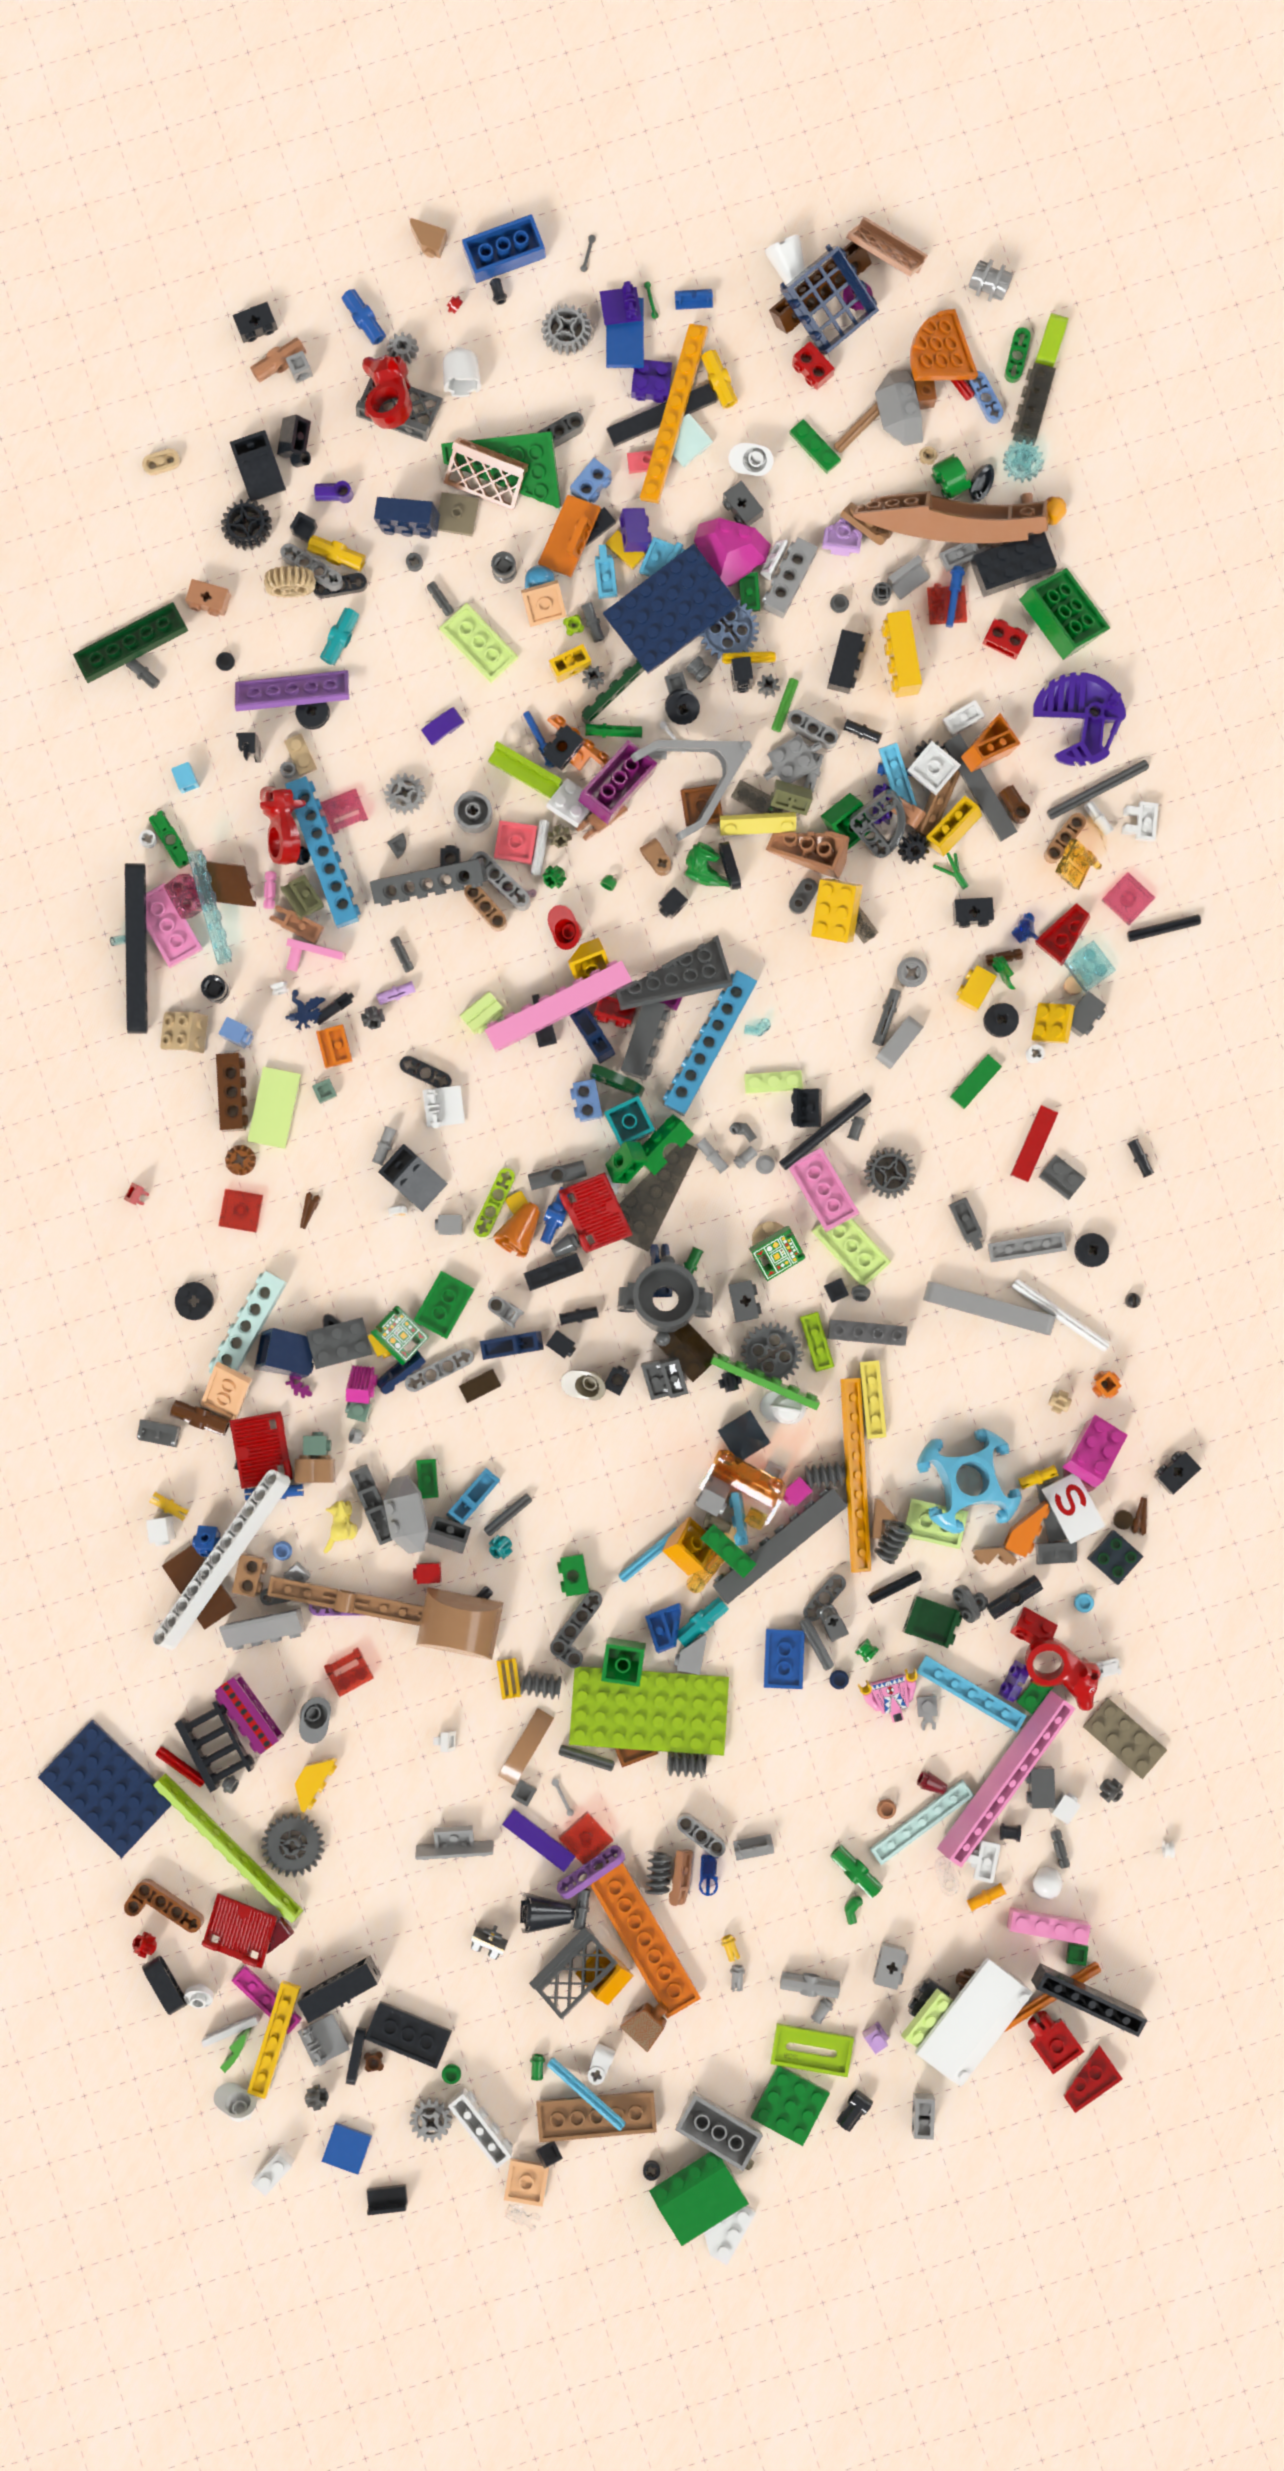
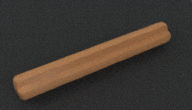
M877 402L834 444V449L837 452L842 453L880 415Z

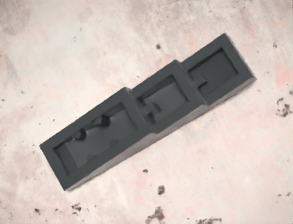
M365 1464L350 1470L349 1474L379 1545L392 1541L384 1502L368 1465Z

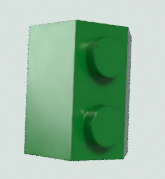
M851 793L847 794L821 815L829 831L849 837L848 850L861 840L850 826V816L864 806L862 801ZM855 819V823L858 822L859 824H861V823H862V819H861V820Z
M608 1637L601 1681L640 1687L646 1643Z

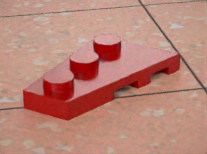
M1076 903L1035 940L1036 945L1062 966L1090 920V914Z
M1098 2045L1063 2095L1075 2113L1123 2080L1100 2045Z

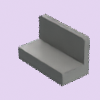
M919 555L899 568L887 579V583L900 600L930 578L921 566L923 560Z

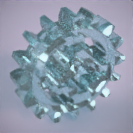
M1023 440L1022 444L1016 441L1014 447L1010 445L1008 451L1004 453L1006 458H1003L1002 463L1006 465L1003 470H1009L1007 476L1013 475L1014 481L1020 478L1021 483H1023L1024 479L1027 478L1030 482L1032 476L1037 478L1038 472H1041L1043 468L1041 466L1044 463V459H1041L1043 452H1037L1039 446L1032 447V441L1029 445L1026 444L1025 440ZM1015 453V458L1011 461V457ZM1035 462V467L1031 470V465Z

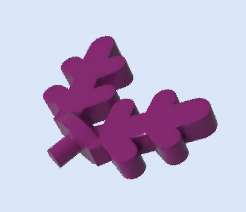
M289 1376L290 1381L285 1382L286 1385H291V1389H294L295 1396H298V1392L301 1393V1398L303 1399L305 1395L308 1397L313 1395L309 1391L308 1385L303 1388L301 1387L303 1386L302 1382L295 1385L294 1380H302L301 1377Z

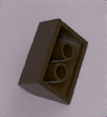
M688 1323L677 1331L669 1333L671 1340L668 1345L660 1346L656 1343L655 1339L653 1341L669 1358H679L683 1373L693 1383L712 1365L711 1358L713 1354L718 1355V1353Z

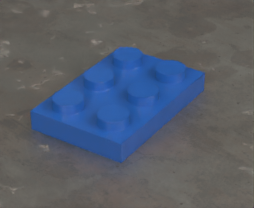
M766 1629L764 1688L803 1689L805 1639L803 1630Z

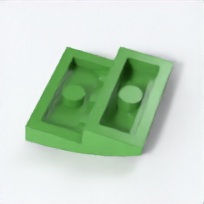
M252 2027L243 2030L233 2040L229 2047L232 2052L220 2066L224 2073L231 2068L245 2047Z

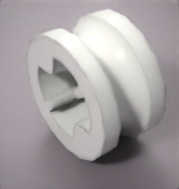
M144 830L139 834V842L145 848H153L157 844V837L151 830ZM146 835L153 837V839H150V843L143 842V839H146Z
M278 982L270 985L271 989H273L272 995L277 996L288 993L289 989L286 988L287 982Z
M1170 1840V1842L1162 1841L1163 1858H1167V1856H1170V1858L1175 1857L1173 1840Z

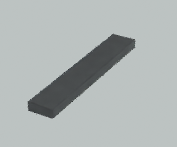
M959 733L944 742L943 746L948 754L961 764L958 771L999 841L1002 842L1017 833L1018 831L981 768L970 772L962 760L961 756L968 749V746L961 734Z

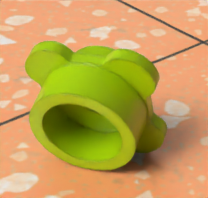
M579 615L570 616L563 620V624L567 629V635L572 636L574 633H582L584 631Z

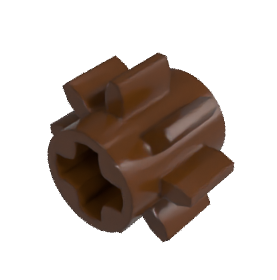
M964 1968V1971H960L957 1974L956 1984L960 1986L959 1991L968 1983L976 1972L975 1970Z

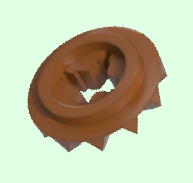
M233 1146V1148L228 1150L225 1157L226 1167L235 1175H246L255 1167V1154L247 1146ZM237 1153L241 1157H247L243 1160L244 1167L239 1163H234L237 1160Z

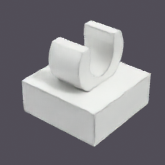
M448 1730L441 1732V1736L433 1737V1745L440 1746V1752L448 1753L455 1751L456 1731Z

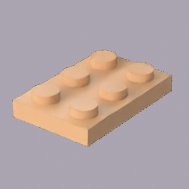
M217 1362L200 1405L229 1420L237 1419L252 1379Z

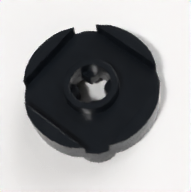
M199 1282L186 1283L178 1289L175 1296L176 1310L180 1316L188 1320L204 1319L214 1306L213 1293L207 1286ZM192 1296L200 1300L199 1303H196L195 1307L189 1303Z

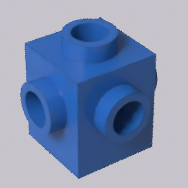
M198 1525L197 1534L193 1536L192 1546L200 1556L208 1557L221 1539L219 1529L214 1526Z

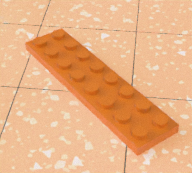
M622 1862L619 1866L592 1883L590 1886L658 2003L662 2002L668 2008V2011L665 2013L666 2018L668 2019L700 2000L701 1997L624 1863Z

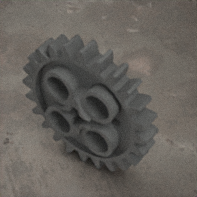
M769 1322L768 1327H765L764 1323H762V1329L760 1330L755 1326V1333L748 1332L750 1339L744 1337L747 1345H741V1348L746 1351L741 1352L740 1355L746 1358L741 1362L747 1363V1368L751 1370L756 1368L763 1371L764 1375L769 1378L774 1376L779 1379L784 1377L786 1380H789L787 1374L795 1375L792 1369H799L796 1362H802V1359L797 1357L803 1354V1351L797 1350V1348L802 1346L801 1343H795L798 1336H791L793 1330L786 1332V1325L780 1329L779 1323L775 1327L772 1326L771 1322ZM772 1335H777L780 1338V1342L777 1345H772L769 1342V1338ZM782 1344H786V1347L775 1352L774 1358L768 1356L760 1363H757L758 1359L768 1354V1349L774 1351ZM756 1345L763 1347L764 1351L761 1355L753 1353V1348ZM786 1351L790 1354L788 1361H782L779 1358L781 1352ZM765 1362H772L774 1368L771 1371H765L763 1369Z

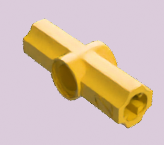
M716 350L706 351L701 355V360L707 371L709 384L712 390L716 392L722 408H731L738 403V400L731 386L729 373L726 368H723Z
M315 535L310 537L308 542V552L325 558L331 564L337 566L344 565L359 572L363 569L366 556L348 549L343 543L338 541L331 542Z

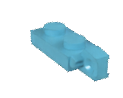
M606 544L598 545L599 556H595L594 562L599 599L618 597L612 554L607 555Z
M734 1491L731 1493V1497H729L730 1508H733L734 1511L732 1524L737 1530L734 1540L737 1546L747 1545L749 1542L742 1491Z

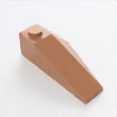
M825 831V833H773L766 851L818 873L839 879L847 860L849 837L832 831Z

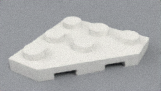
M746 2206L704 2233L711 2257L728 2265L756 2215L754 2209Z

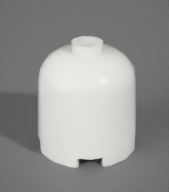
M456 347L444 356L443 384L445 392H451L453 397H469L470 392L476 391L478 393L480 391L481 382L478 359L471 350Z

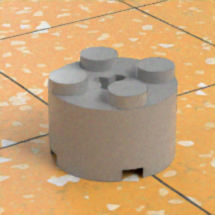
M465 792L454 805L456 822L464 832L477 834L490 827L493 819L491 803L480 792ZM474 809L476 811V814L472 815L471 810Z

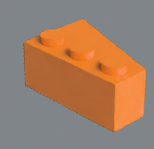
M999 713L964 752L961 758L970 772H974L1009 756L1021 743L1002 714Z

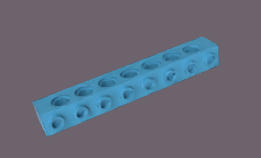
M305 776L285 783L286 789L292 790L293 800H300L304 795L309 796L306 805L294 811L337 928L339 929L358 922V915H361L358 905H353L351 898L354 897L351 886L347 887L345 883L348 877L345 869H340L339 862L342 861L338 851L334 852L332 845L335 842L332 834L327 833L326 827H329L326 817H321L319 811L322 809L319 798L315 799L313 792L316 791L313 781H308ZM309 813L316 814L315 819L311 821L307 820L306 817ZM315 831H322L321 837H313ZM327 848L329 852L327 855L321 856L319 855L320 850ZM334 866L335 870L333 873L328 874L325 872L326 868ZM336 883L342 885L339 891H333L332 886ZM341 901L348 902V906L345 909L338 908Z
M738 970L735 974L731 973L732 986L728 987L726 991H721L717 999L720 1001L717 1008L713 1006L708 1015L711 1018L708 1024H703L699 1032L702 1034L699 1041L695 1040L690 1048L693 1051L690 1057H685L681 1064V1067H683L681 1074L677 1073L672 1081L675 1085L671 1091L667 1090L663 1097L665 1101L664 1106L682 1116H685L757 984V980ZM738 988L742 994L739 997H734L731 994V990ZM730 1005L732 1012L726 1014L722 1011V1007ZM716 1021L721 1022L723 1029L715 1030L713 1023ZM706 1038H711L714 1041V1045L707 1047L703 1041ZM696 1055H703L705 1062L698 1064L694 1058ZM688 1071H693L696 1074V1078L690 1081L686 1079L685 1074ZM677 1089H686L687 1095L679 1097L676 1094Z

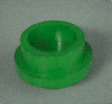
M448 2064L443 2068L442 2079L444 2082L455 2084L460 2080L461 2069L457 2065Z

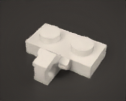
M986 1840L980 1841L979 1849H974L973 1853L966 1860V1862L971 1863L970 1867L975 1868L974 1880L993 1883L1001 1844Z

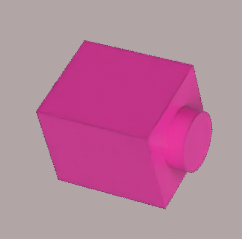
M798 1476L782 1491L784 1494L782 1498L789 1506L793 1504L796 1507L812 1492V1489Z

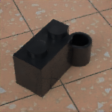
M297 414L282 418L277 455L283 458L290 457L291 464L296 468L309 465L311 462V455L307 451L311 421Z

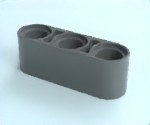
M572 412L537 433L552 431L555 449L583 432L584 418L581 413ZM573 421L580 422L578 426L571 425ZM557 430L564 432L562 435L555 434Z

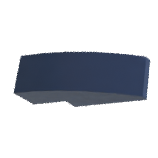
M587 1007L569 1015L599 1064L616 1055L613 1047Z
M541 1331L480 1341L483 1360L544 1350Z

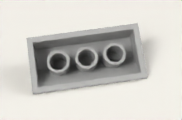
M301 1608L226 1623L220 1626L219 1630L226 1648L232 1647L234 1651L243 1649L245 1644L251 1643V1646L254 1647L262 1645L263 1641L269 1639L273 1643L282 1641L284 1636H289L290 1639L301 1637V1633L305 1631Z
M694 2090L684 2106L675 2128L677 2132L744 2171L763 2137L760 2130Z

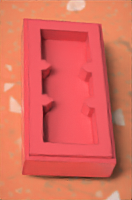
M653 450L627 453L629 474L647 472Z

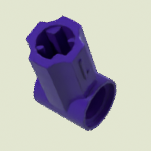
M343 480L337 483L315 484L314 487L316 502L340 501L341 503H349L354 496L349 483ZM341 490H348L345 495H340Z

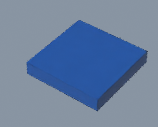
M335 2122L321 2162L358 2175L372 2135Z

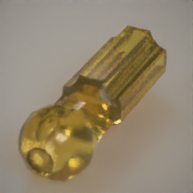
M712 1550L704 1569L694 1573L687 1579V1588L692 1593L702 1592L705 1585L725 1561Z

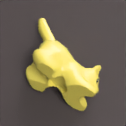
M343 1500L336 1501L331 1507L326 1508V1511L330 1512L333 1516V1523L330 1529L331 1537L323 1551L325 1554L332 1549L334 1542L347 1539L353 1540L357 1535V1526L350 1521L352 1514L350 1501L345 1503Z

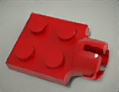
M1039 2011L1036 2014L1041 2020L1040 2023L1033 2016L1028 2020V2026L1034 2034V2037L1029 2042L1054 2075L1085 2051L1061 2018L1053 2021L1046 2011Z

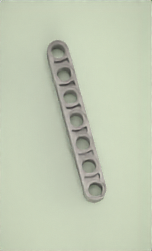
M930 1281L927 1283L923 1297L924 1301L1049 1336H1051L1056 1318L1049 1314Z

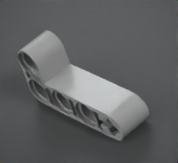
M478 851L469 859L473 860L482 857L486 859L484 865L488 878L487 881L517 910L526 911L529 909L531 900L528 893L487 853ZM463 870V871H462V878H463L464 880H469V879H466V878L463 877L464 874L467 872V871ZM498 871L500 875L497 878H491V873ZM507 884L513 885V888L510 891H505L503 889L504 886ZM518 894L522 900L525 899V903L519 902L515 895Z

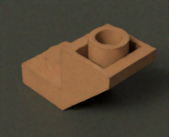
M1002 1546L979 1547L972 1550L973 1554H975L973 1558L981 1565L983 1563L989 1565L997 1554L1000 1555L998 1559L1005 1565L1010 1563L1014 1566L1018 1561L1016 1557Z

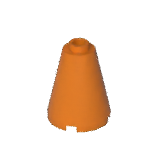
M531 1202L529 1204L524 1203L494 1234L493 1239H495V1243L509 1253L515 1251L518 1252L516 1256L526 1257L540 1216L539 1207Z

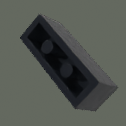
M841 630L827 689L849 694L850 688L854 689L857 679L853 677L855 670L859 671L861 659H858L859 652L863 653L866 641H862L864 634Z

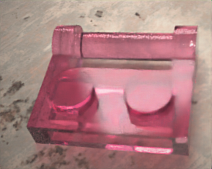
M356 788L321 802L333 834L362 820L363 822L369 820ZM359 810L357 815L337 823L334 821L338 817Z

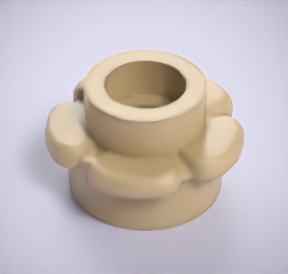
M930 446L921 449L919 452L920 462L927 465L934 464L937 459L935 449Z

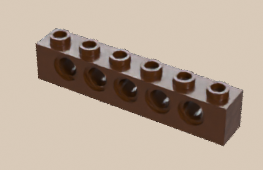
M850 242L843 248L847 255L846 259L856 268L857 276L872 264L868 251L854 242ZM831 258L822 267L826 274H828L837 265ZM817 270L808 278L815 285L823 276ZM840 270L830 277L836 289L846 282ZM805 280L795 288L799 297L810 289ZM826 281L816 289L823 301L833 293ZM813 293L802 300L809 312L819 305ZM785 297L769 309L776 328L786 334L801 323Z

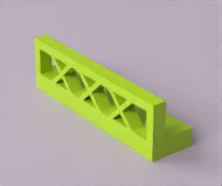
M496 741L494 744L495 750L490 756L488 763L551 799L563 784L561 778L500 742Z

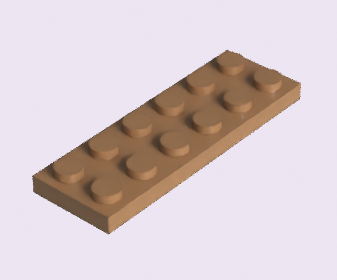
M654 2090L596 2095L626 2122L622 2130L615 2128L582 2097L536 2101L539 2143L657 2132Z

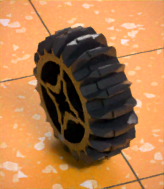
M240 499V504L232 503L233 508L227 506L226 509L229 513H223L225 519L221 520L223 525L221 530L225 533V539H229L230 545L235 544L237 549L242 545V549L246 551L247 546L254 550L253 545H257L260 548V541L267 542L264 536L270 537L271 535L268 530H272V525L269 524L272 522V519L268 516V510H264L263 504L258 506L256 500L251 504L250 499H247L246 503H244ZM247 512L254 513L258 515L259 518L250 517L247 515ZM241 514L240 518L234 521L235 518ZM245 518H246V520H247V522H248V524H249V526H247V527H248V531H247V529H246V527H245V525H244V524L246 523ZM259 528L257 533L253 535V531ZM234 532L245 533L246 537H240Z

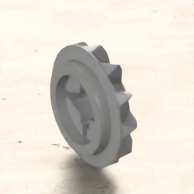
M908 957L902 960L897 967V977L900 983L906 987L921 985L927 977V968L924 962L915 957ZM918 967L915 972L916 977L910 976L906 978L908 974L907 968L912 970Z

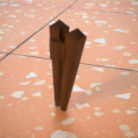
M311 1192L306 1193L300 1223V1228L306 1229L321 1199L319 1195H316L312 1200L313 1195Z
M1143 1497L1140 1499L1131 1529L1133 1534H1135L1140 1528L1139 1533L1142 1536L1146 1534L1147 1498Z

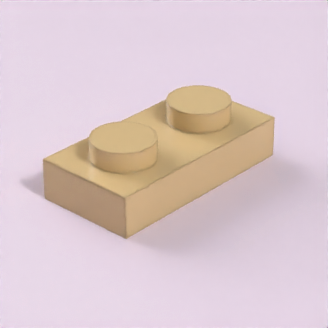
M302 734L284 741L300 777L317 770Z

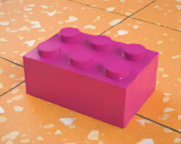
M1095 1414L1086 1422L1063 1468L1096 1488L1105 1480L1128 1435Z

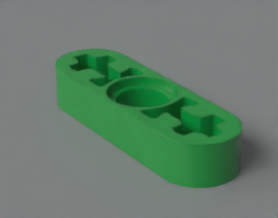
M1024 327L1018 328L1012 339L1004 373L1005 379L1010 383L1018 382L1023 372L1031 338L1030 331ZM1020 334L1024 335L1022 346L1018 345L1020 340ZM1020 351L1023 357L1017 360L1013 357L1012 353ZM1013 365H1017L1015 377L1011 376Z

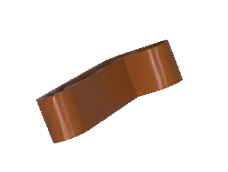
M151 1879L142 1880L135 1887L124 1905V1911L127 1915L136 1916L148 1904L190 1933L197 1932L204 1923V1917L199 1911ZM142 1885L149 1887L150 1892L148 1894L142 1892ZM163 1896L166 1899V1904H160L157 1897ZM130 1902H137L139 1909H132ZM173 1908H181L182 1915H176ZM193 1919L197 1920L195 1925L191 1924Z

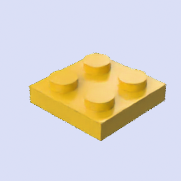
M1038 1003L1031 1040L1035 1042L1068 1044L1075 1006L1071 1004Z

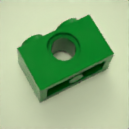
M625 1141L605 1163V1166L613 1183L628 1184L648 1162V1159L640 1142Z
M583 1553L560 1557L557 1567L559 1574H563L564 1581H560L562 1593L566 1592V1597L589 1593ZM570 1570L577 1571L578 1579L570 1580L567 1573Z

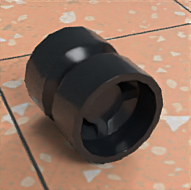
M208 975L201 982V992L211 1002L222 1003L228 998L229 986L220 976Z

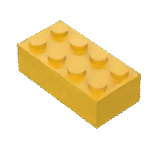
M910 610L887 613L885 620H883V626H881L882 637L886 638L884 651L885 655L889 656L887 669L888 673L892 674V681H890L891 691L895 692L896 698L918 695L922 686Z

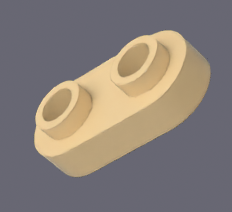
M173 449L162 450L145 456L142 461V467L147 474L157 475L176 469L180 464V457ZM169 459H174L172 463H168ZM155 464V468L151 469L150 466Z

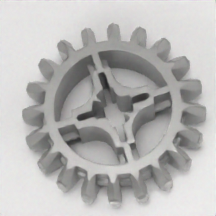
M566 303L564 308H561L559 304L557 310L551 308V314L546 313V320L542 321L544 327L541 328L546 346H552L551 350L553 352L558 349L559 355L564 351L567 357L570 351L574 355L576 354V349L582 352V345H588L587 340L591 339L590 332H592L591 321L586 319L587 313H582L580 307L575 310L574 304L571 308H568ZM557 322L558 329L555 334H552V327ZM580 325L582 331L580 335L576 337L575 331L577 330V327Z

